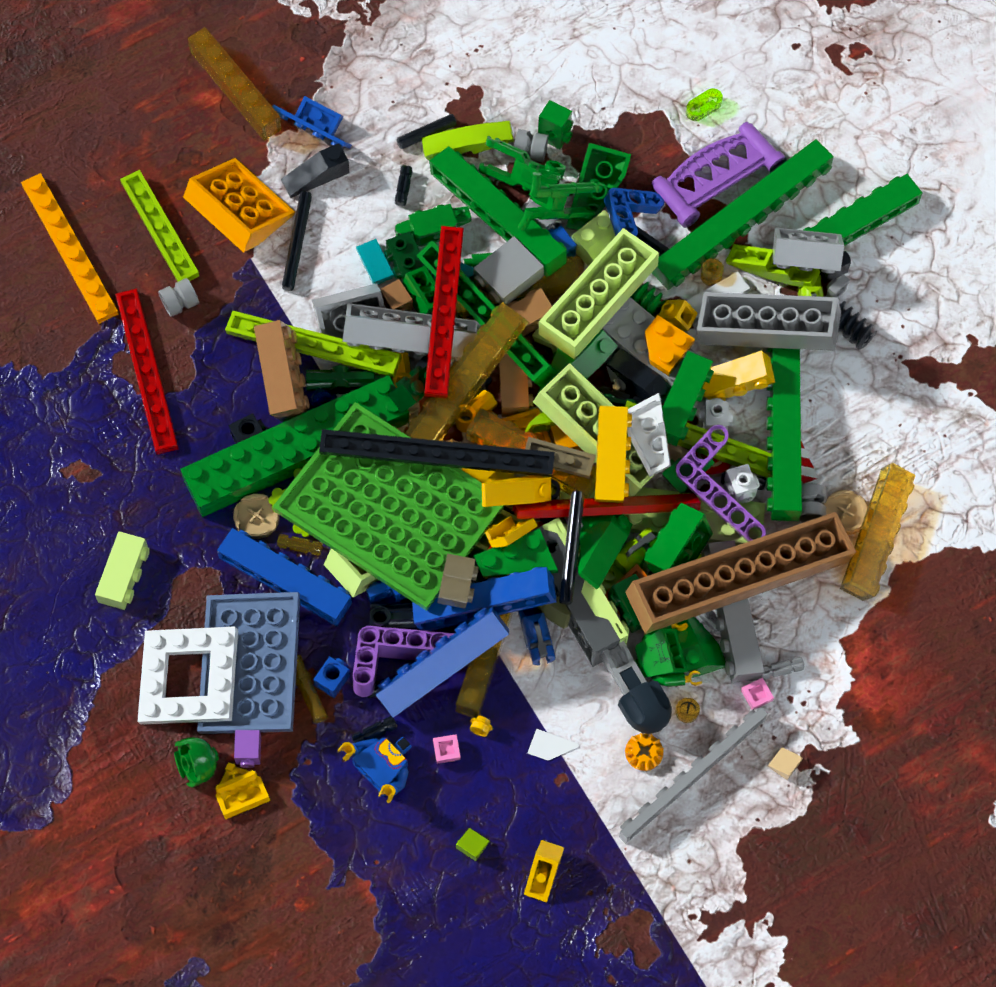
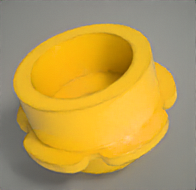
M477 716V718L470 720L472 723L470 730L478 736L486 737L493 729L490 720L486 717Z

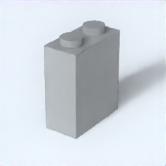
M512 237L474 267L473 280L480 289L484 288L488 292L489 298L495 304L499 303L504 308L544 277V266L515 237Z

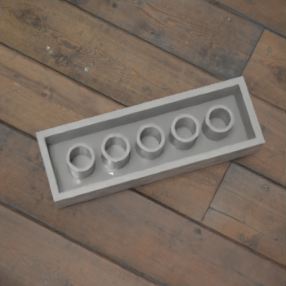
M704 292L697 333L701 345L835 351L841 309L838 297Z
M630 297L602 330L618 345L614 350L616 353L621 348L660 374L672 387L685 356L669 376L650 364L644 333L655 318ZM691 348L689 349L690 352L697 354Z
M347 303L342 342H347V345L354 347L362 344L369 345L370 348L381 350L384 347L392 348L394 352L414 351L417 355L426 356L429 353L432 315ZM455 318L451 357H458L466 362L479 359L482 326L477 321Z

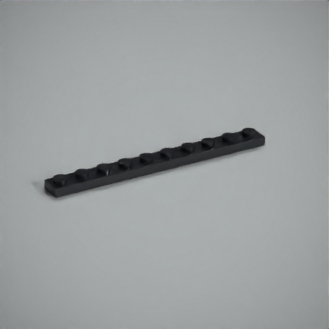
M322 429L319 453L324 455L552 477L555 455V452L326 429Z

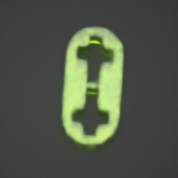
M711 88L690 100L686 106L687 118L692 121H699L718 110L723 100L721 91ZM709 97L712 99L717 98L716 102L714 100L709 101ZM692 108H694L695 110L700 108L699 113L697 111L692 112Z

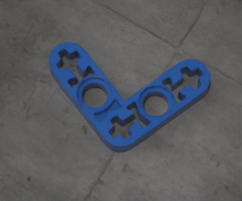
M622 188L609 189L604 197V203L615 236L623 228L637 236L638 230L632 212L657 214L664 205V199L660 194ZM630 198L636 200L638 204L633 202ZM617 213L623 215V216L625 217V219L619 217V216L617 215Z

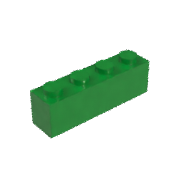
M687 351L662 407L667 443L676 447L680 439L685 440L689 430L686 424L688 420L693 421L697 412V408H694L696 401H702L706 391L703 389V385L705 382L710 383L714 370H711L712 360Z

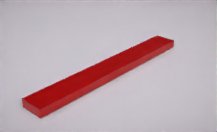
M441 226L424 393L426 397H448L464 228Z
M136 288L116 293L156 455L178 450L138 290Z
M694 493L624 497L623 503L595 502V498H584L582 516L672 512L674 509H677L680 503L699 511L701 502ZM571 499L513 505V510L517 519L569 517Z

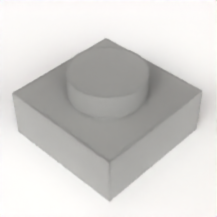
M844 274L838 279L834 278L827 286L826 297L839 298L847 290L850 279Z

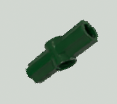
M344 365L334 366L330 370H306L307 391L331 390L335 394H347L351 390H356L375 381V372L363 369H350Z

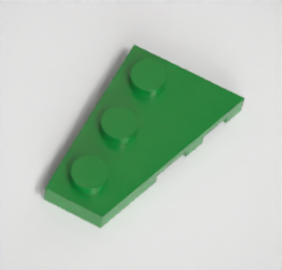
M540 529L525 534L508 546L493 547L474 555L483 579L505 577L513 572L522 573L530 571L535 567H547L551 573H558V569Z

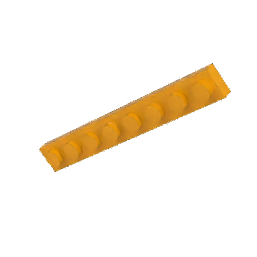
M40 173L21 182L24 191L98 324L119 315L118 310L42 174Z

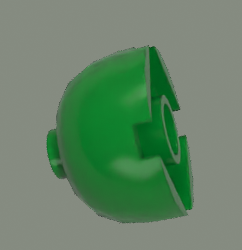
M191 737L175 743V746H178V751L174 752L176 766L182 778L187 776L190 782L186 784L189 787L201 785L214 775L217 766L216 761H218L219 757L217 750L211 747L207 741Z

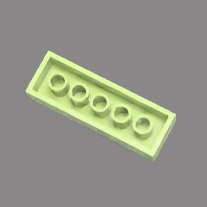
M623 228L539 321V335L575 360L658 266L659 252Z
M569 363L538 393L533 403L584 452L596 455V462L599 407L614 405ZM631 442L630 451H626V460H630V473L625 474V483H629V495L635 496L655 475L651 477L648 475Z

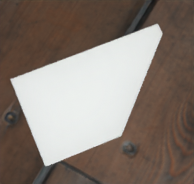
M536 729L528 754L549 761L578 748L579 744Z

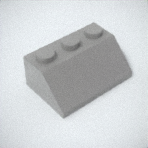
M775 227L772 259L773 264H776L777 267L789 269L790 266H795L803 271H812L813 268L822 269L821 271L824 273L841 271L844 242L841 234Z
M377 283L312 300L320 333L343 339L347 303L385 308L382 293Z

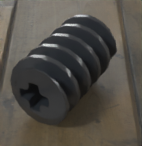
M846 301L840 303L841 317L838 333L843 331V337H850L849 342L851 344L857 342L856 348L860 350L873 339L877 331L871 332L873 328L872 323L867 327L864 326L866 318L858 321L859 312L852 316V306L845 310Z

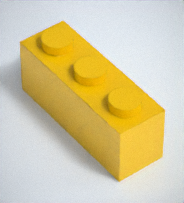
M759 351L711 367V370H714L710 383H704L703 389L706 390L704 396L708 400L720 398L723 401L732 396H743L747 391L764 389L769 384L775 383L771 359L763 351Z

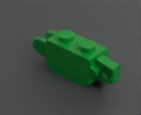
M441 204L433 209L418 210L408 215L409 220L395 225V233L398 236L411 231L416 244L422 247L428 245L432 240L435 243L440 242L441 226L460 227L472 222V217L468 206L452 208L451 204Z

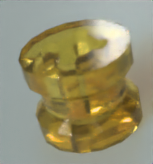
M717 259L706 260L702 265L700 274L702 282L708 286H713L720 282L724 272L723 264Z

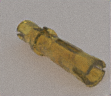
M297 655L296 686L299 687L313 722L318 724L325 721L328 715L313 685L311 673L307 671L301 655Z

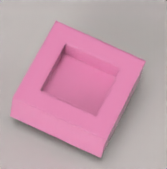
M763 678L741 688V692L751 710H755L774 700Z
M457 734L433 738L437 764L460 760Z

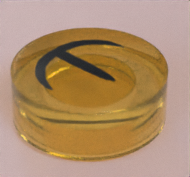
M692 698L681 699L676 706V716L684 723L694 722L700 713L699 704Z

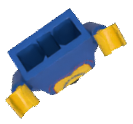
M384 737L380 740L374 738L353 744L344 742L338 749V752L344 751L347 753L343 757L344 761H348L351 756H354L352 758L353 765L379 791V797L381 795L388 796L387 803H391L393 797L404 789L409 771L407 768L408 761L403 755L412 748L404 737H401L394 745Z

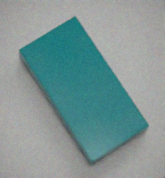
M376 239L356 246V251L372 284L377 283L378 285L394 278V274Z

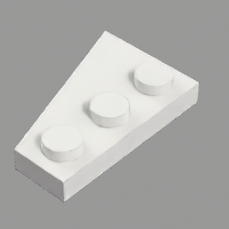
M657 393L628 409V413H632V426L627 427V434L631 437V442L650 477L671 466L660 394Z

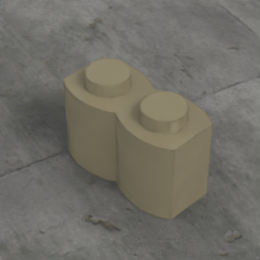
M447 553L437 603L464 609L467 602L472 603L474 589L470 588L471 580L476 581L479 568L474 566L475 559Z

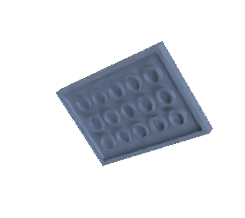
M299 592L207 595L205 628L236 627L238 629L232 721L198 722L197 732L199 734L235 733V730H260V732L293 731L300 613ZM211 653L203 654L200 696H208Z

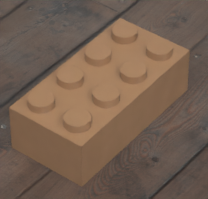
M281 320L254 326L270 415L284 422L307 412L310 404L308 397L304 396L303 387L306 386L304 375L300 374L299 365L302 362L300 354L296 352L295 343H297L295 330H292Z

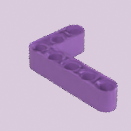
M715 425L679 461L676 466V476L747 542L753 540L748 534L749 529L753 527L760 529L761 537L766 536L764 526L702 470L728 441L729 434L727 429L722 425ZM714 431H721L724 434V440L715 442L712 440L711 434ZM698 448L707 449L709 455L706 459L697 458L695 452ZM689 465L692 467L693 473L687 477L683 476L679 471L680 467ZM699 481H707L710 484V489L707 492H700L697 489ZM717 496L726 498L727 505L724 508L715 506L714 499ZM734 512H741L744 515V522L735 524L731 519V515Z
M377 626L363 627L358 634L353 670V690L355 694L360 697H368L374 692L379 657L417 661L416 657L426 649L430 652L437 647L435 643L444 636L449 638L455 633Z

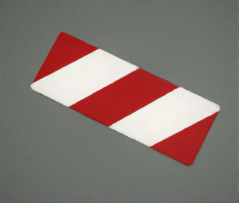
M801 441V481L804 484L818 479V476Z

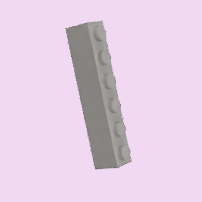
M735 540L708 543L701 552V558L736 546ZM748 598L715 609L716 629L720 631L721 635L720 648L722 653H725V671L727 675H730L731 683L758 680L765 671Z

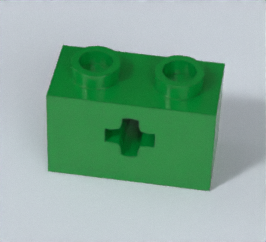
M549 100L539 115L538 133L548 135V144L559 150L564 143L568 144L573 132H571V128L574 123L572 111Z
M426 266L406 273L402 284L412 298L413 307L416 312L432 315L436 282Z

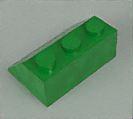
M680 503L677 509L671 512L665 528L659 531L654 545L646 551L644 561L648 569L655 574L696 560L713 535L705 514Z

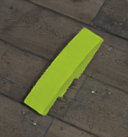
M501 121L465 126L423 137L424 156L427 160H430L448 146L460 154L469 151L477 154L492 149L485 144L487 136H490L493 140L499 138L506 143L514 142L511 122Z
M734 244L726 259L728 265L745 272L798 287L814 286L820 274V270L814 268L812 271H803L795 266H790L789 269L777 267L776 264H773V249Z

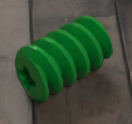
M646 282L639 286L631 295V298L655 317L661 311L666 300L661 301L662 293L654 296L656 292L655 287L648 291L650 283Z

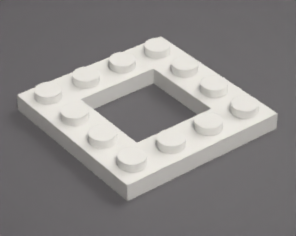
M236 627L145 631L137 722L140 724L232 721L238 629ZM211 653L208 696L166 698L169 655Z

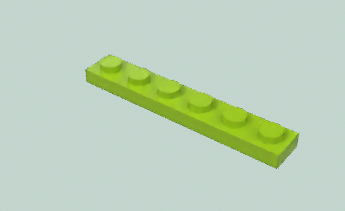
M138 170L121 178L122 186L177 282L185 278L191 281L199 277L197 268L141 171Z

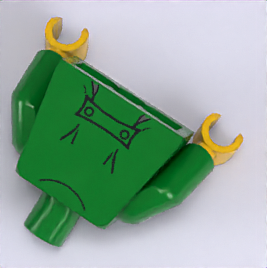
M675 623L643 636L642 642L635 647L637 659L634 661L644 678H651L666 687L683 686L689 682L694 686L702 684V681L692 682V676L695 674L699 675L701 674L700 672L692 671L689 675H684L688 671L677 630H686L688 628L687 623L682 625Z

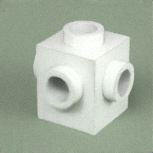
M720 398L706 400L705 407L700 408V422H704V429L709 430L715 425H722L728 431L729 423L733 421V409H729V401H723ZM714 431L717 434L724 435L721 431Z
M745 464L726 470L724 478L725 491L737 502L747 503L753 500L759 488V481L757 476L752 474L749 465Z

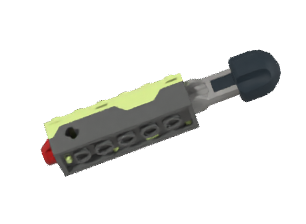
M559 517L546 524L542 521H536L538 527L530 531L540 529L558 569V573H551L554 576L556 597L560 596L568 527L566 523L562 524ZM577 559L573 602L570 605H566L571 613L568 626L592 667L603 662L624 695L620 698L618 707L632 728L645 734L659 732L668 725L671 719L672 707L670 701L658 681L652 680L647 682L626 646L628 634L630 633L624 621L620 622L616 615L618 613L616 606L612 601L608 602L604 595L606 591L603 584L596 590L579 576Z

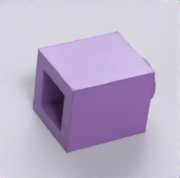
M235 730L234 759L236 765H240L243 768H253L254 765H260V730Z

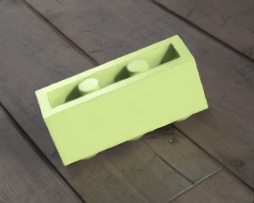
M118 531L95 593L98 603L125 610L127 603H131L134 596L133 586L135 582L140 580L142 574L140 567L142 562L147 560L150 551L144 538Z

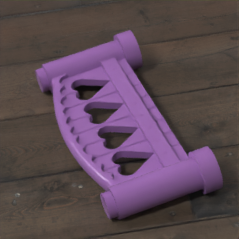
M743 123L738 129L739 134L718 140L697 151L685 160L669 178L666 179L658 176L653 180V189L656 193L660 194L664 202L678 217L677 221L683 228L691 226L698 220L700 212L696 208L761 167L765 166L771 173L787 161L785 155L781 151H776L752 123ZM738 145H744L746 147L747 159L732 155L729 151L736 149ZM725 155L729 159L730 170L715 166L712 162L719 160L720 156ZM704 166L710 167L712 181L696 176L695 172L702 171ZM691 177L694 179L695 192L681 188L677 184L684 182L685 178Z

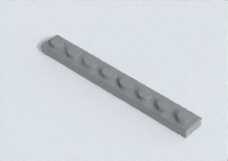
M762 707L756 712L751 710L743 718L744 723L739 727L734 725L726 733L727 738L722 742L717 740L708 749L710 753L704 758L701 755L691 764L693 768L687 773L682 771L673 780L675 783L669 789L666 786L661 789L656 795L657 799L652 804L649 802L644 804L639 809V815L634 820L632 818L627 819L620 826L622 830L620 831L619 838L625 844L628 843L766 720L768 713Z

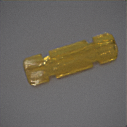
M280 534L277 540V545L280 548L287 549V547H290V550L304 553L311 552V554L318 556L321 555L323 550L322 542H310L309 539L294 536L289 538V535Z

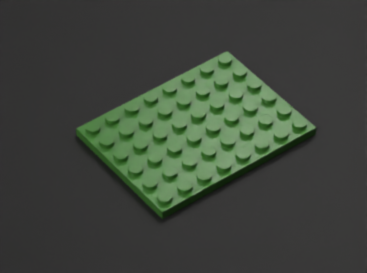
M356 402L334 428L336 431L411 438ZM318 448L273 505V511L427 611L439 595L447 553L467 557L506 505L482 507V483L459 468L324 455L319 453Z

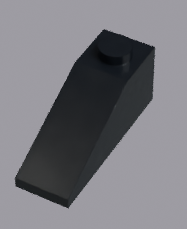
M340 143L313 155L284 176L281 182L289 197L292 198L299 195L301 191H309L349 174V160Z
M621 348L606 363L637 397L642 398V401L657 393L660 394L661 404L666 400L671 386L660 374Z

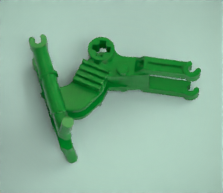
M487 136L486 146L516 159L511 174L491 164L485 166L484 163H480L478 171L511 186L516 184L522 185V189L530 191V199L542 206L525 208L524 216L517 227L519 230L526 231L531 219L536 218L539 220L581 217L592 220L594 218L595 211H590L588 206L564 208L569 194L600 193L603 189V183H598L599 180L591 179L590 182L559 184L560 180L563 179L566 169L564 164L549 160L546 162V165H541L532 161L526 151L501 141L499 138L493 140L490 136Z

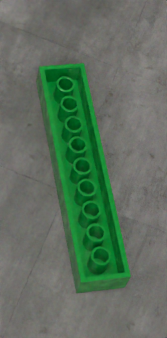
M387 375L181 468L183 480L201 516L205 517L240 501L247 495L262 491L294 476V470L297 468L302 469L320 447L322 429L334 430L355 402L396 429L409 424V411L406 410L401 413L388 395L396 389L390 376Z

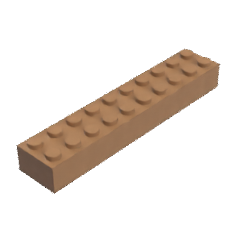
M833 512L632 581L625 593L644 633L647 634L846 564L855 555L856 550L837 513Z

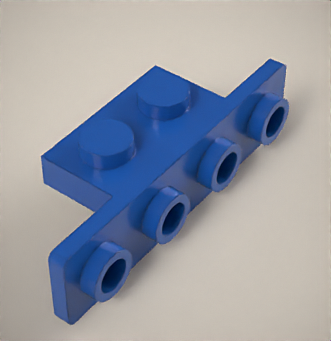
M304 96L295 115L274 104L271 107L277 111L276 116L286 121L288 118L295 120V126L306 130L307 127L314 130L312 135L322 140L325 137L331 139V145L340 143L342 149L343 147L350 149L352 146L334 136L344 116Z

